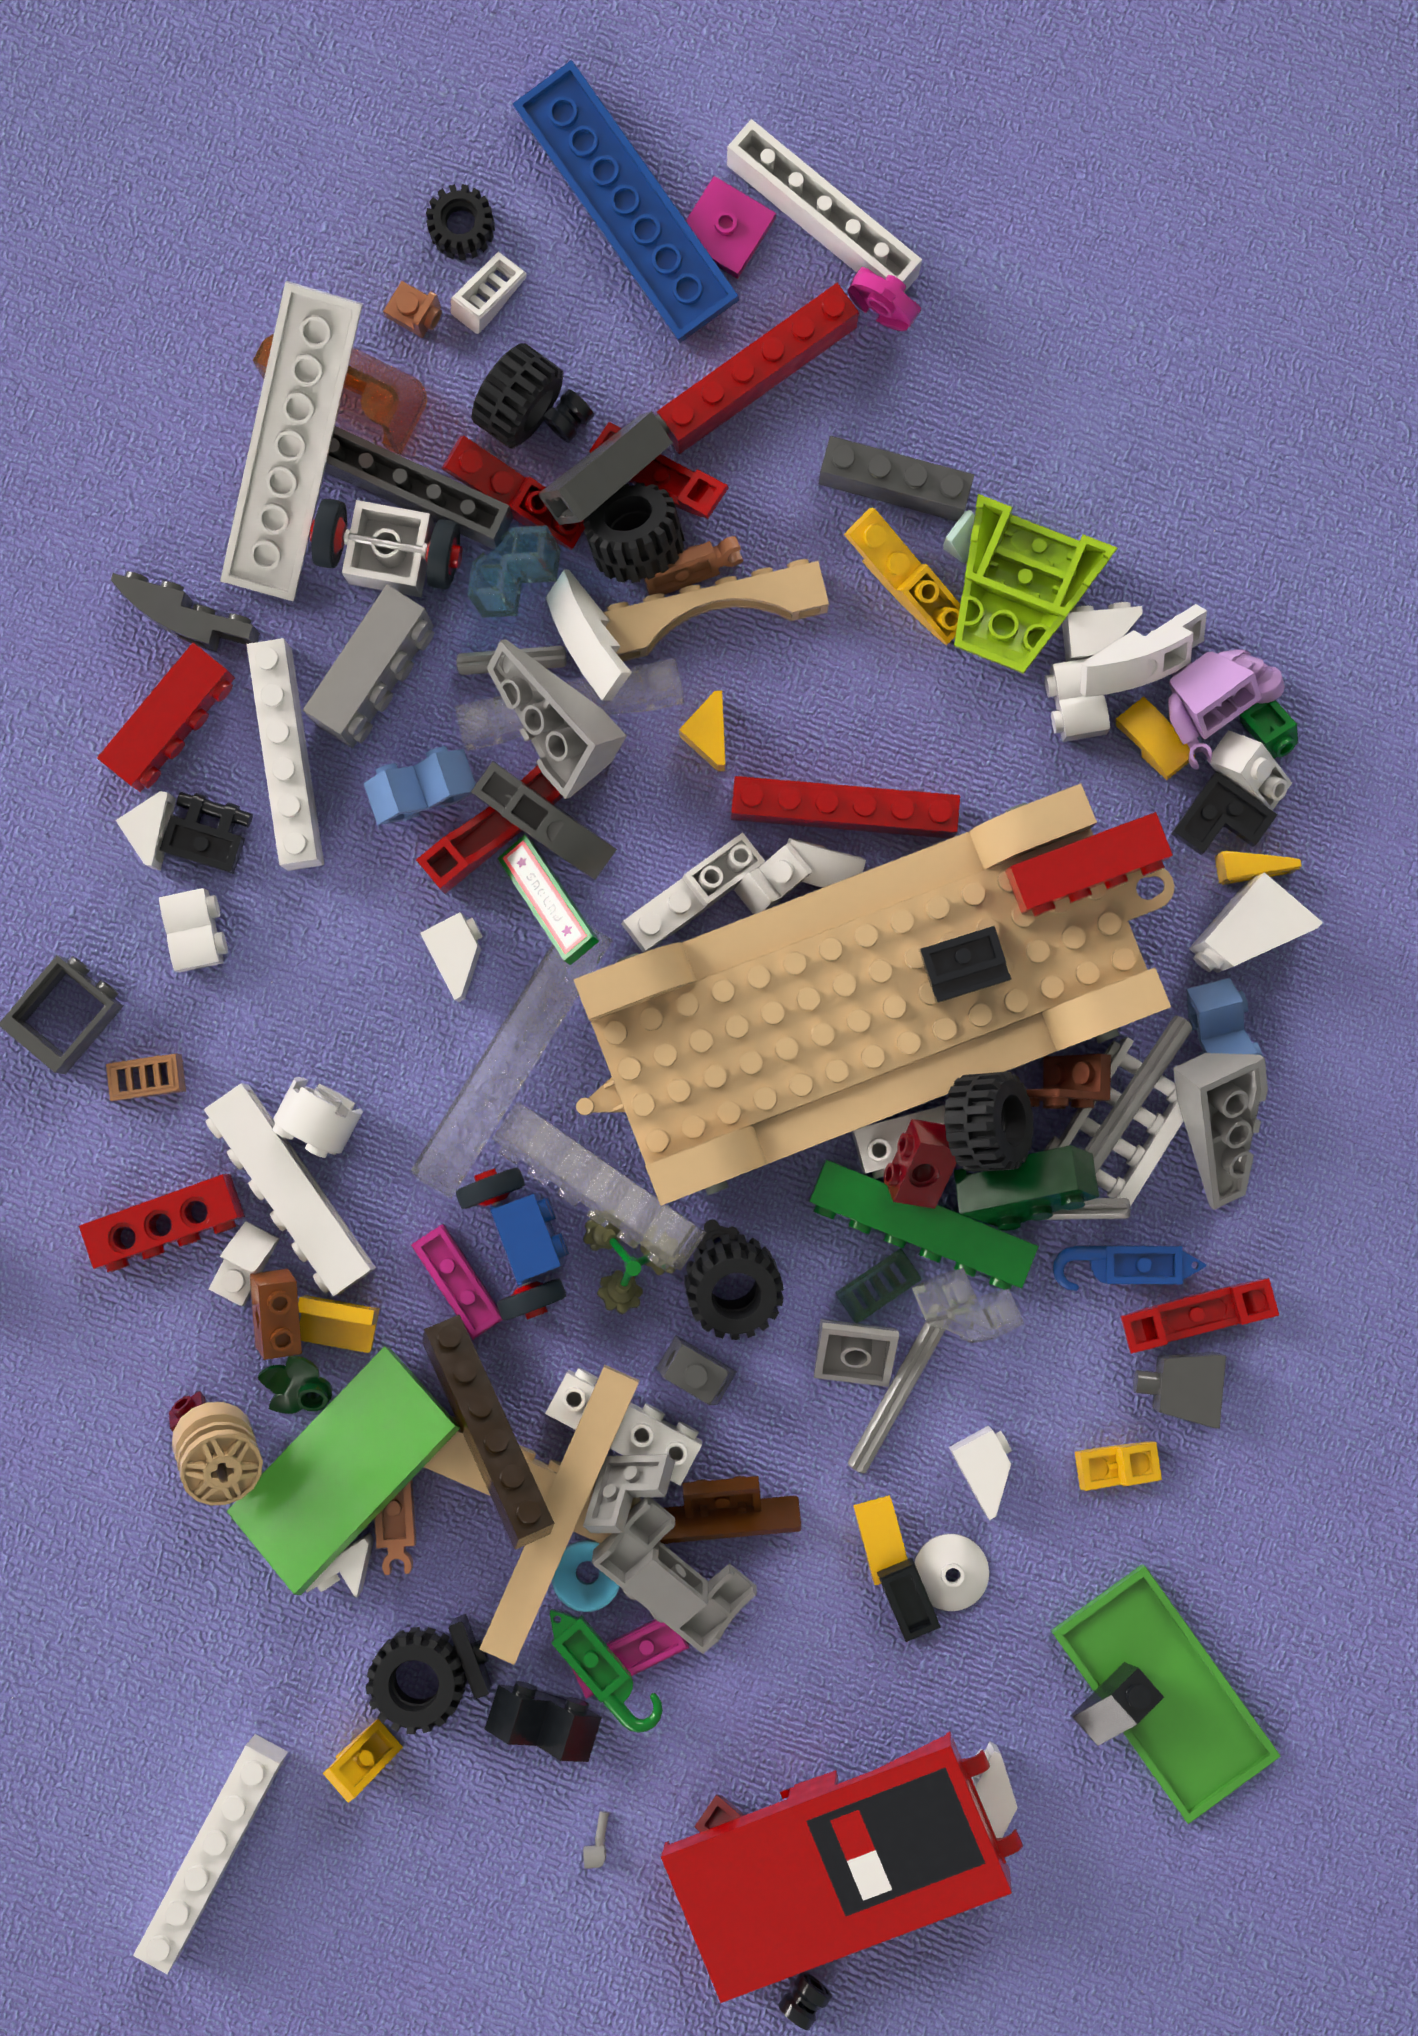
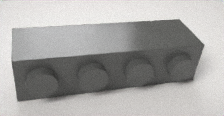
M830 436L818 484L958 522L964 514L975 474Z

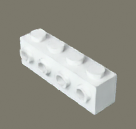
M945 1105L864 1126L852 1131L863 1174L872 1172L873 1179L884 1177L885 1168L888 1163H892L897 1152L899 1138L902 1133H906L911 1119L945 1124Z
M578 1368L576 1373L568 1370L545 1414L576 1430L598 1378L581 1368ZM630 1402L610 1449L623 1456L669 1455L675 1461L670 1481L681 1486L702 1446V1440L697 1438L699 1432L680 1421L677 1426L663 1420L665 1413L649 1404H645L642 1409Z

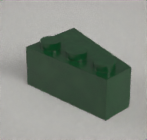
M1072 1145L1028 1154L1026 1161L1022 1163L1021 1167L1014 1170L983 1171L974 1174L967 1172L963 1168L954 1170L959 1214L997 1226L1001 1231L1018 1229L1021 1227V1223L1029 1220L1049 1219L1053 1216V1212L1062 1209L1074 1210L1085 1206L1086 1201L1099 1197L1093 1153Z

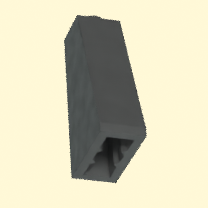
M652 411L640 414L538 493L558 524L563 525L583 521L673 443L668 436V426L660 416L654 415Z

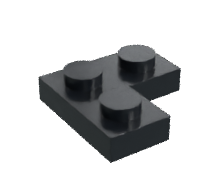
M1216 771L1170 834L1202 855L1224 826L1253 847L1259 842L1278 814Z

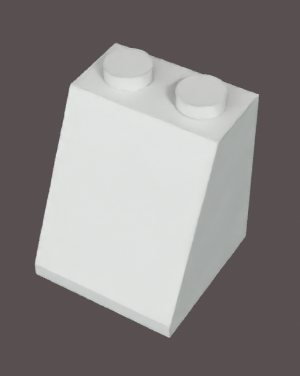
M1264 872L1247 881L1189 949L1196 954L1193 959L1199 966L1208 972L1214 970L1216 973H1219L1319 928L1323 922Z

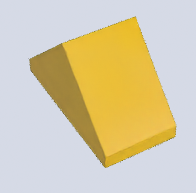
M722 690L714 691L679 729V737L718 772L725 771Z

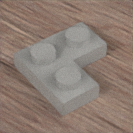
M669 1455L606 1456L595 1483L583 1527L590 1533H623L633 1498L666 1497L675 1461Z

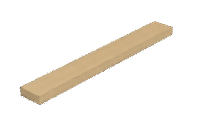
M604 1365L545 1499L546 1506L555 1523L551 1534L524 1546L479 1648L480 1650L515 1665L640 1380Z

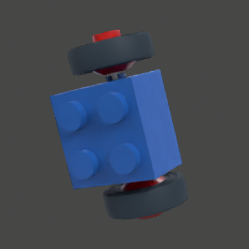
M494 1168L475 1175L474 1179L476 1182L461 1187L456 1191L459 1205L462 1209L476 1205L484 1207L493 1205L489 1207L517 1284L518 1286L522 1285V1287L515 1289L511 1296L497 1302L502 1319L510 1320L525 1314L528 1320L548 1312L547 1305L566 1297V1292L560 1278L545 1283L539 1281L529 1283L531 1281L530 1278L564 1265L566 1263L564 1256L569 1254L562 1233L555 1235L550 1222L556 1219L549 1198L542 1199L540 1193H534L503 1205L499 1201L506 1199L511 1192L525 1186L519 1168H512L498 1174Z

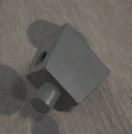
M677 1335L673 1338L656 1367L663 1378L708 1405L719 1404L737 1373L734 1369Z
M1217 1352L1160 1355L1157 1357L1156 1372L1135 1371L1133 1380L1134 1393L1153 1395V1409L1160 1413L1220 1429L1226 1355Z

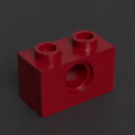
M911 1119L906 1133H902L899 1138L897 1152L892 1163H888L884 1172V1183L888 1186L893 1202L936 1208L957 1164L955 1156H952L949 1149L945 1124Z

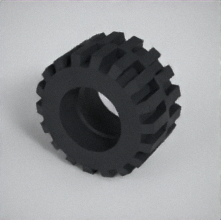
M526 343L518 344L498 360L483 381L473 404L471 416L473 422L508 448L512 449L519 446L534 434L544 421L543 415L549 408L554 406L562 387L563 370Z
M636 483L629 486V484H625L586 517L583 522L584 532L597 568L600 572H604V575L609 579L616 577L618 582L631 580L634 583L640 582L643 578L652 579L655 577V574L667 571L669 564H675L679 559L678 554L682 553L684 549V534L674 501L666 490H659L657 485L650 484L645 486L644 483Z
M1011 1072L962 1075L961 1078H957L954 1081V1086L950 1087L948 1100H946L944 1122L949 1149L952 1156H955L957 1164L963 1166L964 1170L972 1172L1014 1170L1021 1167L1022 1162L1026 1161L1028 1151H1030L1032 1146L1034 1127L1031 1101L1019 1077L1015 1074L1012 1075Z
M728 1234L720 1235V1242L714 1243L713 1239L706 1241L707 1249L702 1251L698 1248L693 1253L695 1262L688 1261L686 1266L688 1275H684V1284L689 1307L696 1322L700 1321L702 1328L707 1332L714 1329L716 1337L723 1339L725 1333L730 1334L731 1340H740L739 1334L746 1333L747 1337L750 1338L755 1336L754 1330L760 1327L764 1331L769 1327L768 1318L775 1320L778 1316L777 1306H782L784 1299L782 1294L784 1290L783 1282L775 1259L772 1258L770 1251L766 1247L761 1249L759 1241L751 1238L747 1243L745 1236L741 1234H736L735 1240H730ZM732 1273H743L755 1279L751 1290L743 1297L735 1300H725L712 1293L716 1283L724 1276Z
M412 1627L409 1632L405 1633L402 1630L396 1633L392 1639H388L384 1643L368 1669L367 1678H369V1682L366 1685V1694H371L372 1696L369 1704L372 1710L378 1708L380 1711L377 1718L382 1723L387 1719L393 1723L391 1729L397 1732L400 1727L407 1728L406 1734H415L417 1729H422L423 1733L432 1731L435 1725L440 1727L446 1723L450 1715H453L465 1692L464 1688L467 1684V1677L455 1645L452 1646L448 1642L450 1637L445 1633L441 1637L436 1635V1629L428 1627L426 1631H420V1627ZM411 1660L422 1661L428 1664L438 1677L439 1688L436 1694L426 1699H415L406 1695L400 1689L396 1679V1670L399 1665Z

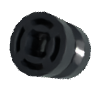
M567 389L560 397V403L556 408H549L543 415V419L550 429L567 443L577 435V428L581 424H587L594 417V413L589 405L570 389Z
M802 1972L794 1981L795 1988L793 1991L785 1994L778 2005L782 2013L791 2022L804 2030H810L816 2021L817 2011L819 2008L826 2007L832 1998V1994L814 1976L807 1972Z

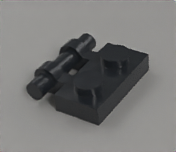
M180 792L176 805L188 809L186 818L170 816L160 851L234 874L245 838L232 834V830L235 824L248 828L252 822L253 814L240 810V806L228 802L226 805L210 801L208 796L200 793L190 795ZM205 814L220 819L218 828L200 824L201 817Z

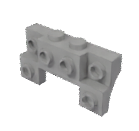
M644 1497L629 1510L624 1532L612 1533L593 1549L592 1564L619 1585L628 1598L637 1600L650 1611L654 1619L668 1625L703 1654L720 1640L725 1629L736 1614L757 1595V1586L730 1563L707 1581L660 1542L675 1527V1517L651 1497Z

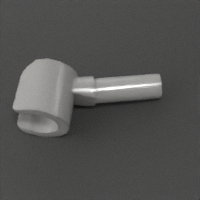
M599 1812L595 1845L583 1847L584 1867L586 1869L599 1868L605 1862V1834L609 1816L608 1812Z

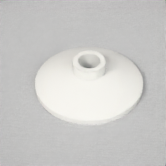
M958 1534L936 1536L922 1546L915 1558L914 1563L932 1606L944 1611L966 1609L976 1603L985 1592L989 1580L987 1559L981 1548L965 1536ZM951 1568L959 1571V1577L955 1581H948L945 1577L946 1572Z

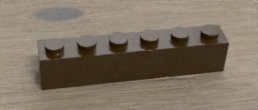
M460 1314L425 1328L422 1344L456 1420L461 1427L460 1429L514 1549L521 1548L551 1534L555 1523Z

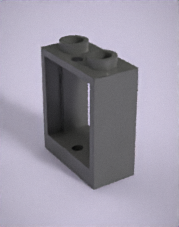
M56 955L0 1021V1027L54 1073L65 1075L124 1006L115 999L119 993L105 981L100 980L96 983L87 975L90 969L74 956L68 959ZM68 974L105 1006L66 1052L63 1053L26 1021L63 977Z

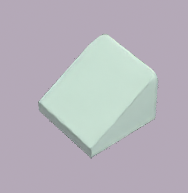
M970 510L964 512L946 536L943 544V549L962 563L968 561L975 515Z

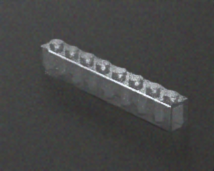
M591 925L589 926L599 942L571 966L562 959L553 944L549 948L410 1170L423 1183L451 1199L577 999L579 993L573 979L593 972L612 943V939Z

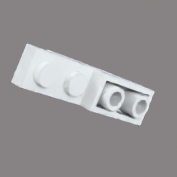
M1195 604L1181 614L1176 615L1158 629L1151 631L1147 636H1143L1133 630L1096 655L1088 658L1082 663L1080 694L1085 697L1130 690L1160 680L1191 663L1192 648L1204 641L1207 610Z
M742 832L685 873L675 884L623 920L621 925L642 952L649 951L734 889L746 874L759 868L765 860Z

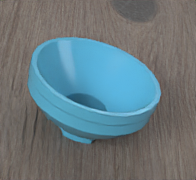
M582 1540L567 1546L552 1579V1585L558 1598L566 1606L576 1611L591 1612L605 1607L613 1600L620 1588L619 1585L600 1570L599 1576L594 1582L585 1583L578 1578L576 1569L584 1561L592 1562L593 1549L600 1544L596 1541Z

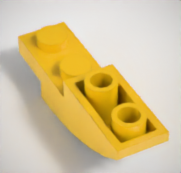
M869 508L844 533V536L864 558L862 560L864 565L900 604L943 644L948 645L956 636L960 603L927 564H921L875 508Z

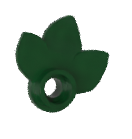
M289 1356L286 1366L273 1365L265 1368L258 1374V1380L275 1394L269 1404V1409L284 1414L297 1413L302 1409L319 1411L331 1400L333 1390L331 1384L326 1379L320 1377L318 1367L304 1357Z

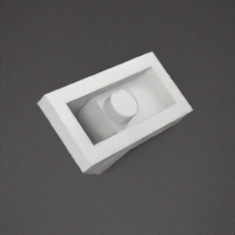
M788 843L759 868L746 874L734 891L754 915L770 909L813 871L794 847Z
M245 1221L222 1252L220 1257L224 1260L209 1290L240 1306H245L251 1295L250 1274L263 1272L280 1238Z
M371 1533L366 1534L349 1545L307 1588L306 1592L311 1591L315 1587H318L320 1592L326 1590L340 1580L337 1575L340 1572L349 1589L357 1598L363 1590L374 1538Z

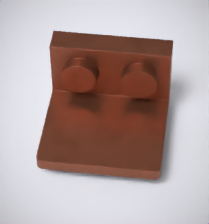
M1111 1055L1044 1056L1043 1089L1026 1090L1031 1101V1107H1040V1101H1043V1108L1066 1109V1106H1069V1102H1071V1108H1094L1095 1101H1110Z

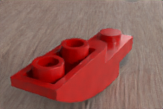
M464 435L459 437L441 468L466 486L509 505L514 520L570 550L574 548L585 529L583 525L584 520L578 523L559 525L538 495V493L546 488L530 476L524 477Z

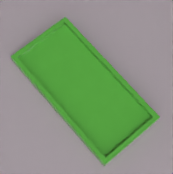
M384 1346L262 1473L255 1488L242 1499L237 1500L227 1510V1513L294 1595H302L461 1427L393 1350Z
M1143 1564L1050 1630L1093 1691L1126 1662L1138 1667L1164 1696L1137 1725L1123 1733L1188 1824L1281 1757Z

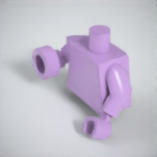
M1237 649L1219 652L1218 654L1213 651L1207 652L1193 663L1191 662L1171 674L1172 678L1169 681L1172 694L1168 698L1170 722L1182 744L1187 743L1190 748L1188 761L1193 769H1199L1194 754L1198 752L1204 753L1209 763H1211L1212 759L1211 748L1207 744L1199 743L1197 737L1201 736L1205 740L1255 703H1269L1279 698L1285 688L1280 670L1264 664V661L1250 656L1251 653L1246 650Z

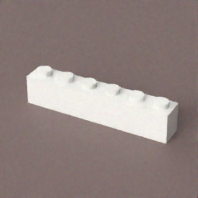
M751 119L727 146V166L856 273L861 267H865L884 279L888 275H893L906 285L904 293L918 278L922 262L918 255Z
M284 638L246 644L279 865L287 871L324 865L292 648Z
M239 1084L204 1109L209 1117L205 1121L208 1128L216 1138L223 1137L231 1148L227 1151L229 1158L239 1170L244 1167L252 1179L248 1182L251 1190L259 1200L266 1199L272 1207L273 1211L270 1213L273 1222L282 1232L287 1229L295 1241L291 1244L294 1252L302 1262L307 1260L316 1271L313 1278L325 1294L330 1291L333 1296L339 1295L376 1269L288 1140L272 1130L275 1125L274 1120L248 1084Z
M256 1734L246 1744L133 1956L168 1974L179 1958L288 1754L286 1750Z

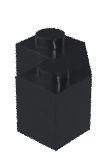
M516 1681L514 1686L498 1685L484 1730L508 1745L537 1746L560 1761L589 1762L602 1717L589 1710V1703L573 1697L564 1699L538 1691L537 1687L532 1684Z

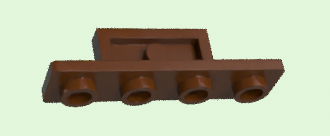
M736 1476L718 1480L701 1479L682 1483L684 1506L663 1507L675 1517V1527L660 1542L662 1544L799 1532L802 1529L799 1499L797 1496L761 1499L759 1476Z

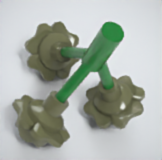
M615 1210L608 1213L597 1212L585 1223L586 1233L583 1241L586 1244H590V1248L593 1251L601 1248L608 1250L614 1248L625 1262L626 1269L624 1274L622 1271L616 1270L611 1276L602 1277L600 1280L602 1287L597 1291V1295L604 1300L607 1310L612 1311L616 1309L619 1314H625L630 1308H637L640 1305L638 1297L643 1294V1289L636 1284L634 1276L641 1272V1266L651 1267L657 1275H662L665 1271L670 1274L675 1272L676 1264L682 1260V1253L679 1251L680 1243L677 1239L671 1238L666 1230L658 1231V1233L652 1231L648 1233L646 1242L640 1247L644 1256L638 1259L634 1256L631 1257L619 1243L623 1238L622 1230L625 1220L619 1217Z

